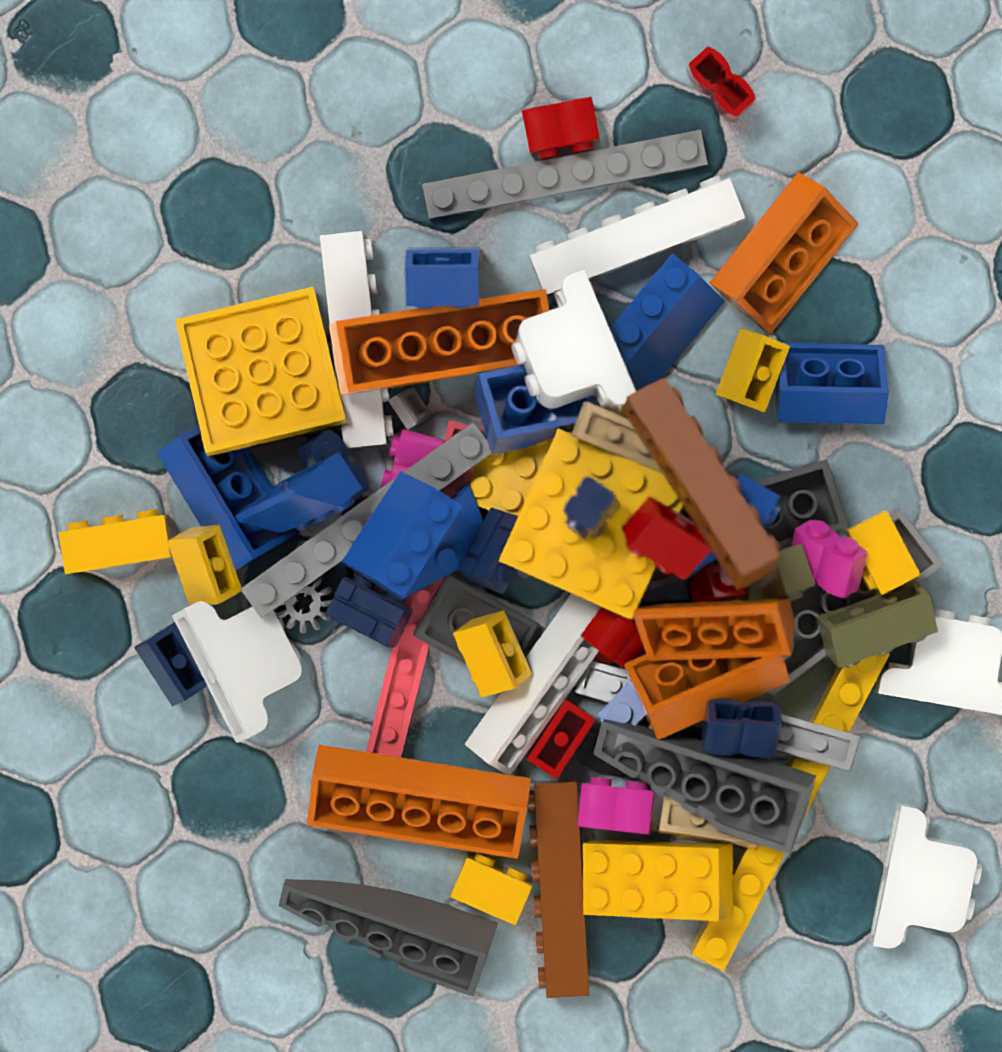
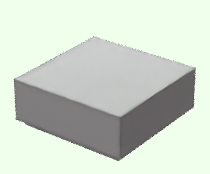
M410 387L388 400L407 430L432 416L414 387Z

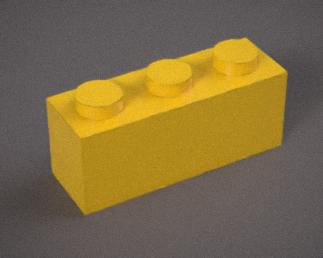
M158 509L137 512L138 519L124 521L123 515L102 518L103 525L89 527L88 520L68 523V531L58 532L65 574L172 557L167 540L172 538L168 515H159Z

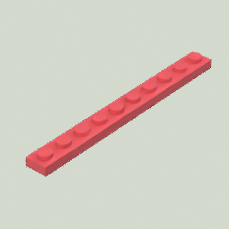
M449 420L443 443L469 425ZM478 427L481 433L483 434L484 428ZM474 467L441 489L440 492L454 500L457 497L455 493L463 485L468 486L470 484ZM443 578L406 597L405 605L413 608V613L404 628L397 646L392 647L366 752L402 757L429 649V644L413 636V633Z

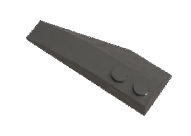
M605 719L601 723L594 750V755L630 777H637L652 786L650 789L662 796L665 794L682 804L681 808L693 815L696 813L712 823L711 826L719 831L791 854L817 776L761 757H751L741 753L722 756L710 754L703 751L702 740L674 733L658 740L652 728Z
M286 879L278 905L317 927H321L324 924L332 927L337 934L336 937L348 943L351 939H354L368 946L367 953L380 959L382 954L398 962L397 969L407 974L470 996L475 994L498 925L497 922L488 920L483 916L474 915L454 908L449 904H442L408 893L363 884L325 880Z

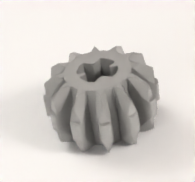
M321 577L314 580L312 585H307L281 604L286 606V610L279 612L277 617L282 619L287 615L291 616L286 625L288 629H292L298 620L300 621V633H306L308 620H310L315 630L321 628L320 622L316 618L317 615L326 621L330 620V617L326 616V611L322 610V607H329L332 600L323 601L322 596L331 593L332 589L330 586L321 591L317 589L322 583L323 579ZM300 593H305L304 597L310 595L313 598L314 602L309 605L311 611L308 613H304V608L299 611L295 605L300 601L298 596Z

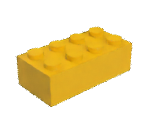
M596 839L583 843V915L721 921L732 917L733 844Z

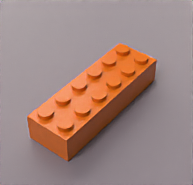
M546 289L479 299V306H469L467 308L433 306L428 309H410L339 320L331 323L329 328L341 396L475 375L522 365L518 364L514 357L512 344L516 343L519 327L524 320L549 311Z
M319 745L312 773L307 825L518 859L531 778Z

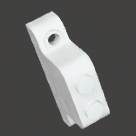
M581 270L568 275L563 281L561 290L555 292L559 308L533 316L521 323L516 343L512 344V351L517 363H523L528 375L525 376V382L532 397L537 395L539 402L544 407L554 409L589 396H596L601 408L617 415L624 414L623 410L627 396L636 392L585 270Z
M197 602L175 613L172 617L236 743L266 728L268 716L263 705V699L299 679L302 673L300 654L297 648L290 644L284 632V622L282 619H278V613L274 612V610L260 618L255 609L251 607L227 620H221L210 604Z
M934 609L938 632L928 635L920 642L911 643L907 665L889 662L888 667L881 670L876 680L874 691L879 694L1002 715V682L998 681L1002 656V632L996 627L989 626L990 618L969 615L967 622L956 620V612Z
M898 802L896 805L869 942L876 947L893 949L901 942L904 943L909 925L956 932L964 926L966 919L971 920L973 916L975 900L970 897L973 884H979L982 865L977 863L976 855L966 846L928 838L930 818L925 817L919 809L912 805Z

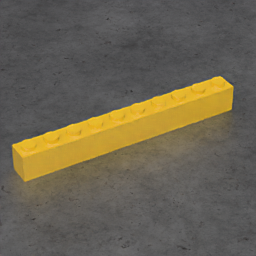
M876 654L862 659L854 666L836 667L808 722L849 733L890 654ZM790 755L786 766L817 775L808 804V811L830 766ZM760 844L758 848L742 847L733 864V916L721 921H703L689 948L693 956L724 971L779 867L785 852Z

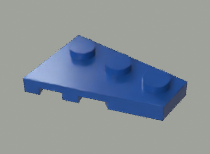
M463 485L455 493L457 497L454 501L462 505L463 508L405 598L458 570L483 523L470 486Z

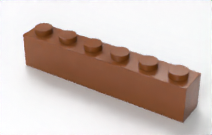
M664 377L628 395L623 413L736 589L739 590L775 571L781 557L777 541L772 535L768 536L760 525L761 519L757 510L752 505L748 506L741 496L742 492L738 481L734 476H728L722 466L719 452L714 446H709L702 436L703 430L699 421L694 416L690 417L684 408V401L678 389L675 387L671 388Z
M576 779L534 781V790H529L528 812H536V825L529 826L530 847H538V861H531L532 881L540 882V896H533L535 918H542L543 930L542 932H536L537 953H544L545 967H538L539 989L546 988L547 998L589 996L585 915H583L580 829L577 826L579 815Z

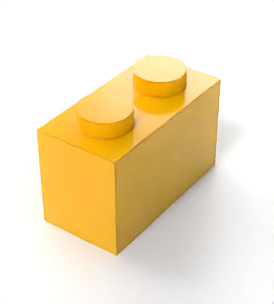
M740 328L715 395L765 413L790 345Z
M882 510L844 530L848 538L855 540L868 553L862 579L869 591L875 589L877 594L883 595L920 575L887 510Z
M220 524L192 527L167 540L189 605L197 602L216 605L241 592L240 589L242 587Z
M504 610L471 619L453 632L458 649L464 657L481 698L515 689L532 675Z
M477 852L475 857L467 854L450 897L516 925L532 889V882L527 880L529 874L509 866L507 871L495 866V859L483 853Z

